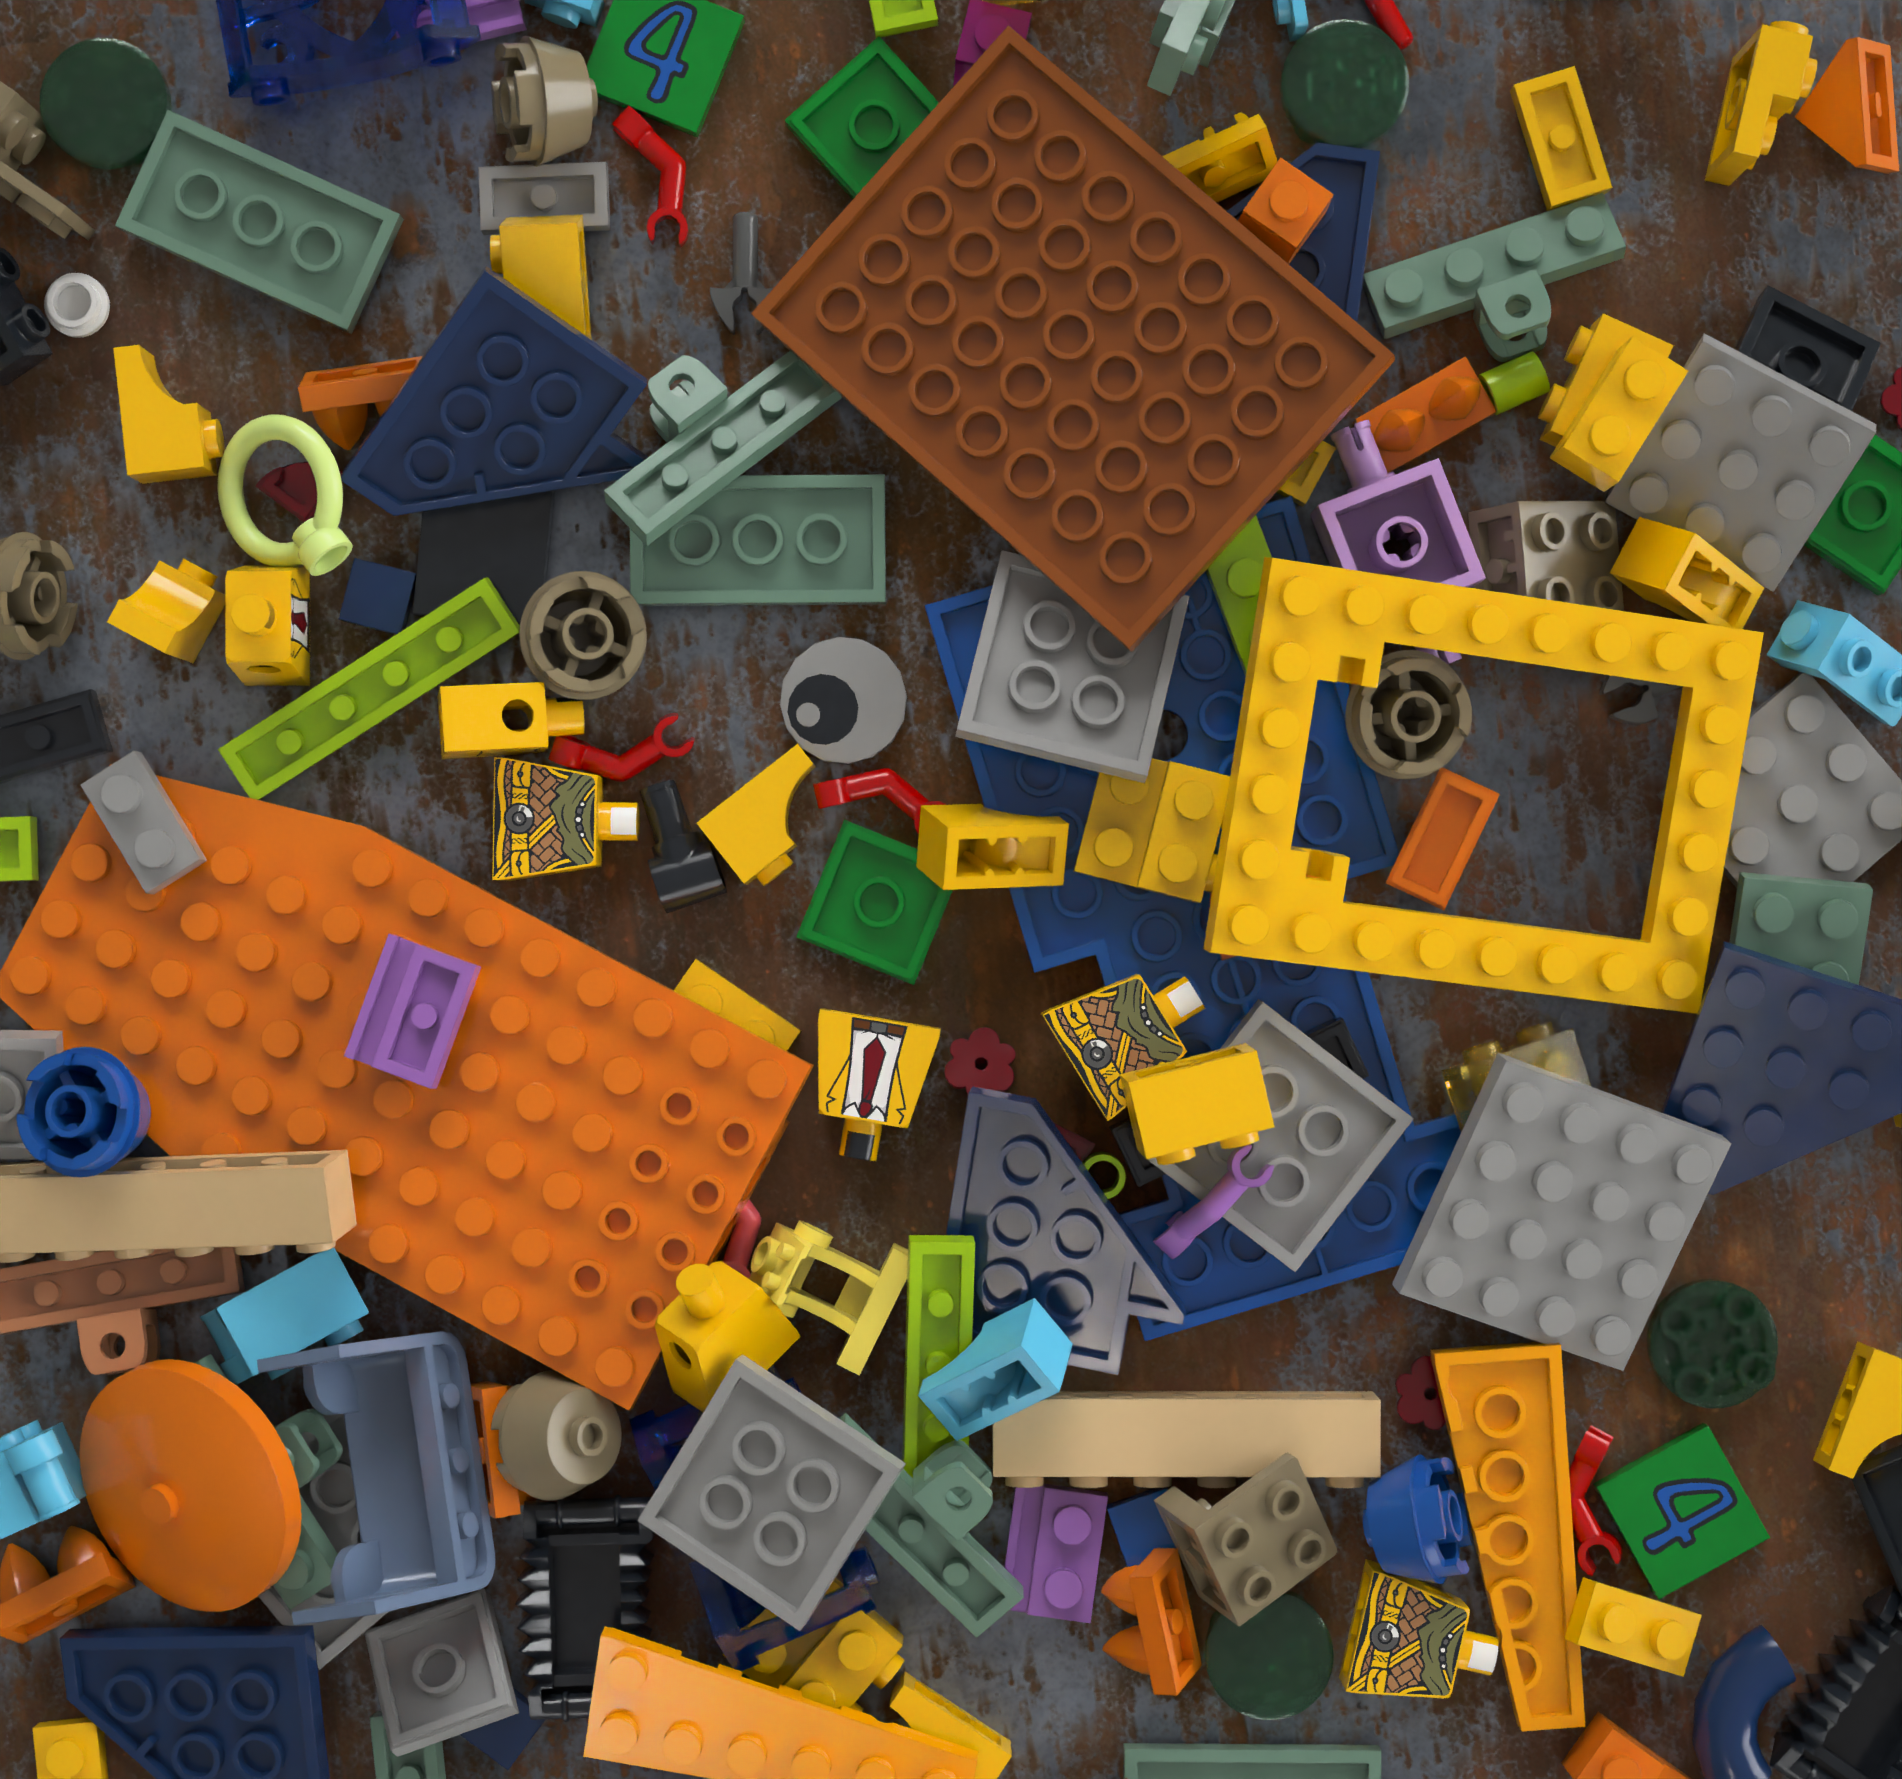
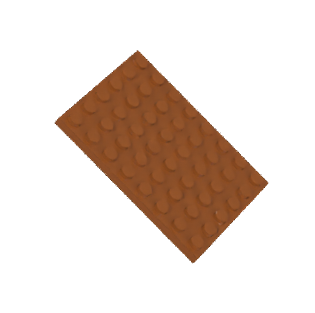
M1009 25L751 313L756 321L1130 652L1135 650L1395 361V355Z

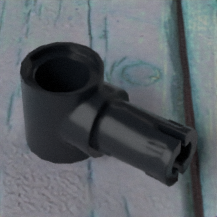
M663 781L640 790L639 793L656 844L651 848L654 858L649 859L648 864L665 912L670 913L727 893L723 874L709 839L702 841L700 832L692 831L675 781Z

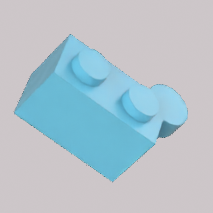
M332 1248L327 1251L318 1252L216 1307V1309L201 1316L200 1319L204 1321L225 1360L220 1366L226 1378L237 1385L258 1374V1359L301 1352L302 1349L323 1338L328 1346H333L355 1336L364 1330L358 1319L367 1315L369 1311L336 1249ZM294 1368L269 1371L267 1373L271 1380H274Z
M37 1419L0 1437V1539L34 1525L39 1521L41 1522L78 1505L81 1503L80 1499L87 1496L83 1488L80 1460L63 1422L42 1430Z

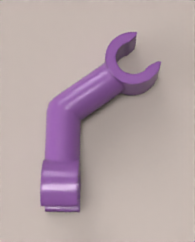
M1252 1145L1235 1148L1228 1157L1227 1173L1209 1193L1185 1213L1179 1211L1166 1222L1169 1228L1153 1242L1171 1259L1179 1256L1196 1236L1221 1219L1248 1187H1260L1271 1178L1274 1165L1270 1164L1262 1167L1258 1174L1252 1178H1246L1242 1175L1240 1162L1249 1153Z

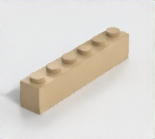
M348 1150L123 1158L103 1173L81 1178L58 1173L43 1161L0 1163V1263L23 1261L34 1257L35 1253L52 1252L55 1254V1259L59 1261L83 1259L93 1255L94 1251H114L115 1258L133 1259L147 1256L153 1253L154 1249H174L175 1256L194 1257L210 1253L214 1250V1247H235V1253L238 1255H256L271 1251L275 1248V1245H296V1251L299 1253H318L334 1248L336 1246L335 1242L357 1225Z
M1060 1391L992 1424L993 1477H1005V1485L1009 1487H1040L1044 1485V1477H1069L1070 1486L1098 1488L1108 1485V1477H1133L1134 1486L1164 1488L1172 1486V1477H1197V1485L1200 1487L1229 1488L1236 1486V1477H1253L1285 1453H1289L1298 1459L1305 1477H1325V1485L1328 1487L1360 1488L1364 1486V1477L1381 1478V1400L1373 1391Z

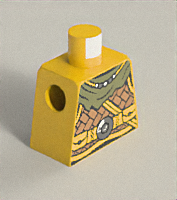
M494 757L492 880L514 881L601 867L603 840L638 841L640 829L639 803L603 802V778L598 775L509 758Z
M1135 974L1042 1012L1041 1015L1106 1120L1109 1121L1127 1106L1120 1074L1181 1059L1187 1053V1050L1173 1028L1198 1014L1205 1007L1186 976L1152 995L1140 974Z
M1366 1559L1339 1679L1346 1692L1449 1698L1453 1690L1457 1668L1489 1676L1493 1673L1498 1655V1638L1466 1630L1470 1609L1461 1598L1417 1579L1388 1574L1383 1571L1379 1563Z

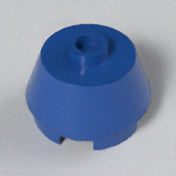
M76 1047L48 1057L30 1072L26 1081L33 1082L25 1097L24 1114H17L16 1118L20 1137L27 1150L35 1159L43 1161L58 1173L81 1178L103 1173L133 1152L141 1144L149 1128L151 1106L143 1084L119 1059L98 1048Z
M1419 1454L1382 1474L1381 1478H1375L1370 1481L1367 1489V1509L1363 1511V1529L1367 1543L1371 1548L1373 1547L1376 1558L1384 1572L1436 1584H1443L1449 1576L1463 1575L1469 1572L1470 1568L1466 1560H1460V1547L1472 1546V1532L1463 1493L1455 1494L1450 1489L1446 1475L1453 1474L1455 1467L1448 1457L1427 1460L1423 1455Z

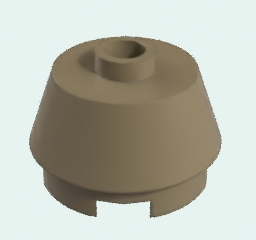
M523 36L519 43L498 44L494 55L497 61H505L504 77L501 80L491 81V94L497 135L510 134L513 147L506 148V160L509 162L530 161L532 165L538 167L587 145L591 136L592 120L597 114L598 97L595 82L592 78H589L587 66L581 53L529 36Z
M19 532L0 539V653L14 660L30 659L40 655L48 647L60 648L72 631L78 603L67 602V583L64 571L75 570L68 553L57 542L42 540L30 532Z
M574 571L550 579L532 595L523 611L519 638L524 660L539 682H544L545 687L561 696L577 700H590L610 695L630 681L643 660L647 632L642 611L626 588L614 579L599 573Z
M1418 650L1396 651L1382 656L1377 688L1353 684L1346 704V729L1355 752L1374 771L1395 779L1421 778L1434 773L1446 765L1461 747L1464 738L1468 736L1471 728V701L1459 676L1446 662L1432 654Z
M555 1370L543 1371L530 1377L523 1384L512 1386L499 1401L491 1423V1430H499V1450L503 1463H496L499 1472L513 1487L541 1500L563 1499L601 1479L614 1465L621 1446L622 1432L620 1419L611 1401Z

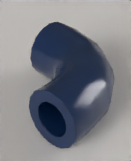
M1758 1625L1743 1634L1712 1662L1694 1700L1692 1743L1704 1779H1769L1772 1774L1771 1768L1764 1758L1757 1741L1758 1719L1765 1704L1780 1690L1794 1683L1796 1677L1782 1650L1762 1625Z

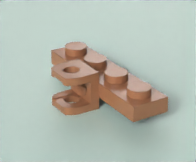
M214 1247L212 1252L194 1257L175 1256L174 1249H154V1252L147 1256L133 1259L115 1258L114 1251H98L89 1257L79 1260L59 1261L53 1259L0 1269V1335L77 1322L81 1355L89 1372L94 1375L126 1373L144 1363L159 1360L161 1342L157 1312L153 1308L244 1293L245 1286L240 1255L235 1253V1247ZM122 1336L125 1341V1350L120 1356L117 1351V1342Z

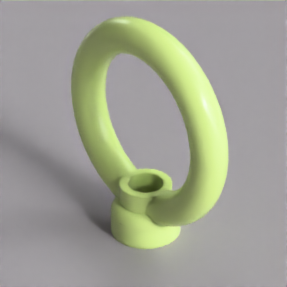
M271 414L261 416L241 427L228 443L218 472V500L224 522L230 534L249 556L262 564L271 567H299L304 565L313 576H319L333 570L348 557L353 545L338 527L343 508V485L337 462L330 448L312 427L297 418L286 415ZM272 440L285 441L296 447L304 455L312 469L317 488V505L314 517L301 524L293 533V542L288 543L273 541L262 534L253 523L244 499L243 481L247 463L259 446Z

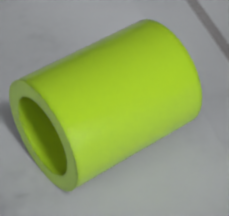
M1533 351L1478 375L1481 384L1495 406V415H1499L1550 392L1546 371L1540 359Z
M1108 1152L1092 1153L1082 1162L1087 1170L1099 1161H1108L1116 1167L1117 1178L1115 1183L1111 1187L1102 1190L1106 1197L1110 1199L1119 1194L1124 1187L1126 1179L1124 1167L1114 1155Z

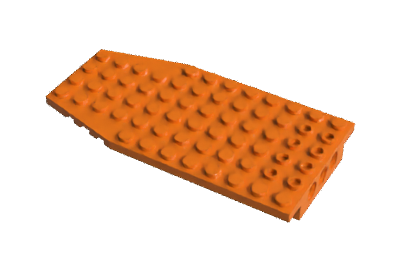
M156 775L207 861L153 895L145 893L90 802L0 971V999L34 1030L63 1031L64 1051L76 1047H93L104 1050L119 1059L140 1080L147 1091L151 1106V1119L146 1134L169 1156L348 1150L357 1225L335 1242L336 1246L334 1248L337 1252L628 1411L633 1409L662 1355L655 1322L657 1316L679 1295L676 1288V1279L679 1273L693 1264L709 1266L712 1262L717 1261L744 1206L750 1199L790 1123L786 1118L814 1065L368 827ZM388 934L403 937L409 941L481 966L437 1089L427 1088L371 1067V1065L344 1057Z

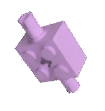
M1369 420L1355 423L1354 428L1350 429L1348 426L1330 435L1332 441L1335 442L1352 488L1347 490V494L1319 504L1310 514L1330 567L1472 588L1486 579L1439 458L1395 475L1394 472L1388 473L1371 432ZM1389 532H1392L1396 540L1407 539L1410 543V549L1402 555L1403 561H1400L1396 554L1387 555L1383 545L1390 539ZM1415 647L1418 651L1440 657L1447 664L1462 659L1460 653Z

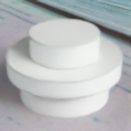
M69 273L59 277L50 285L45 295L44 309L49 322L55 329L67 336L81 338L94 334L105 324L110 311V301L105 288L96 279L83 273Z

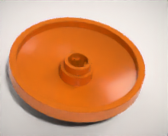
M173 1359L144 1363L117 1377L99 1392L87 1412L82 1428L80 1470L83 1488L86 1492L87 1502L93 1518L104 1539L121 1563L141 1583L156 1594L177 1605L197 1611L222 1612L238 1608L255 1599L277 1583L289 1568L298 1547L302 1519L301 1499L295 1471L288 1452L272 1423L257 1404L237 1385L217 1372L196 1363Z

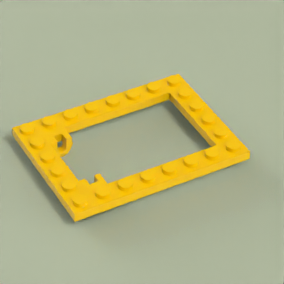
M1264 557L1203 949L1210 953L1697 1014L1701 1005L1764 632ZM1384 642L1683 686L1640 940L1343 901L1350 858L1328 851L1291 846L1317 681L1344 682L1377 688ZM1306 875L1315 876L1319 878L1306 877Z

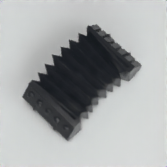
M616 1495L615 1498L524 1501L523 1539L532 1545L526 1547L519 1558L531 1566L524 1569L517 1579L529 1587V1589L520 1595L515 1605L528 1613L522 1618L517 1629L528 1636L518 1651L534 1658L523 1674L536 1680L528 1694L531 1720L563 1719L564 1722H568L570 1719L589 1718L599 1642L604 1627L616 1628L649 1639L652 1628L643 1624L647 1622L651 1611L640 1604L646 1600L650 1590L643 1583L648 1580L652 1570L646 1566L650 1565L654 1554L644 1547L653 1540L655 1532L637 1520L651 1497L621 1498L620 1495Z
M1890 1584L1873 1596L1866 1598L1862 1606L1868 1622L1849 1619L1856 1638L1834 1635L1841 1655L1818 1653L1825 1674H1806L1813 1693L1794 1692L1804 1713L1785 1714L1794 1732H1776L1770 1759V1766L1784 1774L1787 1778L1902 1779V1596L1899 1589L1894 1585Z

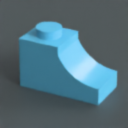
M1033 1298L985 1322L979 1335L958 1357L936 1373L923 1379L918 1396L954 1439L958 1441L1059 1393L1073 1343L1040 1303Z

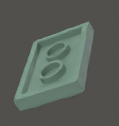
M1739 872L1729 943L1859 985L1873 888L1867 883Z

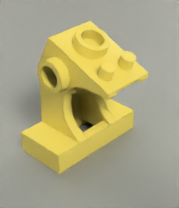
M799 1220L793 1230L776 1222L770 1237H764L754 1251L751 1260L752 1273L749 1279L765 1291L785 1316L794 1318L798 1308H801L847 1332L848 1337L838 1355L837 1365L860 1376L907 1280L908 1249L893 1243L879 1271L830 1247L833 1236L818 1227ZM815 1259L850 1274L835 1305L801 1289Z

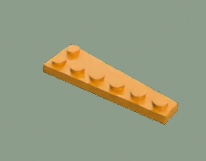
M1528 1342L1430 1350L1431 1362L1495 1634L1499 1641V1651L1516 1723L1522 1732L1585 1727L1580 1645L1564 1639L1577 1598L1561 1344Z
M604 1627L601 1633L583 1757L709 1779L975 1778L979 1752L896 1723H883L872 1715L843 1705L836 1709L803 1698V1692L781 1684L779 1689L744 1678L742 1677L743 1672L722 1664L715 1668L681 1656L682 1651L616 1628Z

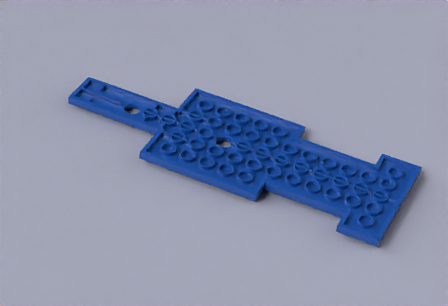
M1292 496L1266 503L1256 516L1272 558L1312 564ZM1205 571L1184 594L1190 597L1163 710L1177 715L1183 721L1187 731V741L1180 754L1174 758L1162 761H1172L1230 776L1246 677ZM993 585L925 605V611L958 721ZM1318 680L1291 846L1323 850L1349 857L1347 879L1393 866L1399 851L1375 771L1367 766L1357 755L1348 737L1345 713L1350 693L1349 685L1344 682ZM964 739L984 807L1020 815L1059 816L1069 823L1064 884L1062 886L1009 887L1034 973L1095 955L1104 987L1132 975L1140 974L1152 995L1186 976L1205 1009L1173 1028L1187 1050V1053L1181 1059L1219 1050L1258 999L1303 1033L1329 1020L1341 1017L1369 1074L1363 1080L1411 1116L1368 972L1235 956L1222 961L1218 953H1210L1203 949L1210 909V892L1204 891L1201 903H1194L1073 872L1099 772ZM1221 828L1219 830L1214 854H1218L1219 852V845L1222 832ZM1473 1107L1414 1124L1412 1121L1296 1272L1223 1217L1196 1236L1179 1256L1171 1259L1153 1241L1169 1228L1166 1222L1179 1211L1185 1213L1201 1200L1167 1174L1161 1176L1168 1198L1120 1212L1119 1215L1187 1309L1183 1325L1137 1316L1144 1340L1148 1341L1401 1265Z

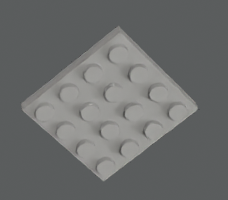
M1498 1053L1392 1285L1401 1295L1543 1344L1560 1343L1561 1350L1624 1371L1732 1143L1716 1132Z

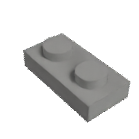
M606 162L542 164L538 167L534 165L478 167L480 227L483 235H500L499 225L506 217L582 214L584 231L611 230L609 175Z
M135 750L80 784L145 893L156 894L207 861L142 752Z

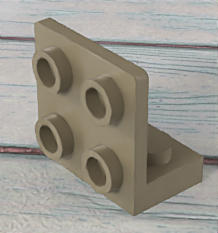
M0 81V196L13 203L17 196L21 194L15 204L31 214L34 219L63 239H66L70 231L73 230L89 241L95 232L91 226L63 203L16 172L21 163L24 165L29 164L38 155L46 139L44 130L50 122L17 92Z
M1516 501L1468 512L1470 539L1486 577L1485 580L1474 586L1475 589L1624 611L1622 582L1610 574L1619 556L1616 510L1611 505L1605 503V501Z
M1289 1453L1283 1454L1214 1506H1211L1202 1498L1196 1502L1175 1486L1154 1500L1175 1547L1178 1548L1179 1556L1198 1596L1239 1627L1337 1553V1547L1299 1461Z

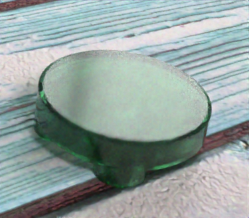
M1338 19L1324 22L1302 35L1290 50L1280 79V96L1286 116L1293 125L1298 137L1309 144L1324 143L1363 148L1378 141L1388 134L1397 122L1406 104L1409 91L1408 68L1403 54L1396 43L1381 29L1369 23L1353 19Z
M114 38L88 39L66 49L49 67L40 90L41 117L52 140L76 161L99 169H116L132 164H143L167 110L171 111L172 109L170 90L164 73L138 47Z
M1701 1279L1676 1288L1658 1305L1648 1327L1647 1352L1650 1364L1657 1378L1674 1395L1695 1406L1711 1409L1726 1408L1746 1401L1773 1381L1778 1356V1335L1770 1312L1751 1291L1724 1280Z
M1292 1591L1285 1592L1240 1627L1216 1610L1210 1619L1204 1644L1206 1669L1218 1695L1237 1712L1259 1720L1285 1719L1304 1711L1320 1697L1332 1673L1334 1652L1327 1626L1315 1608L1300 1594Z

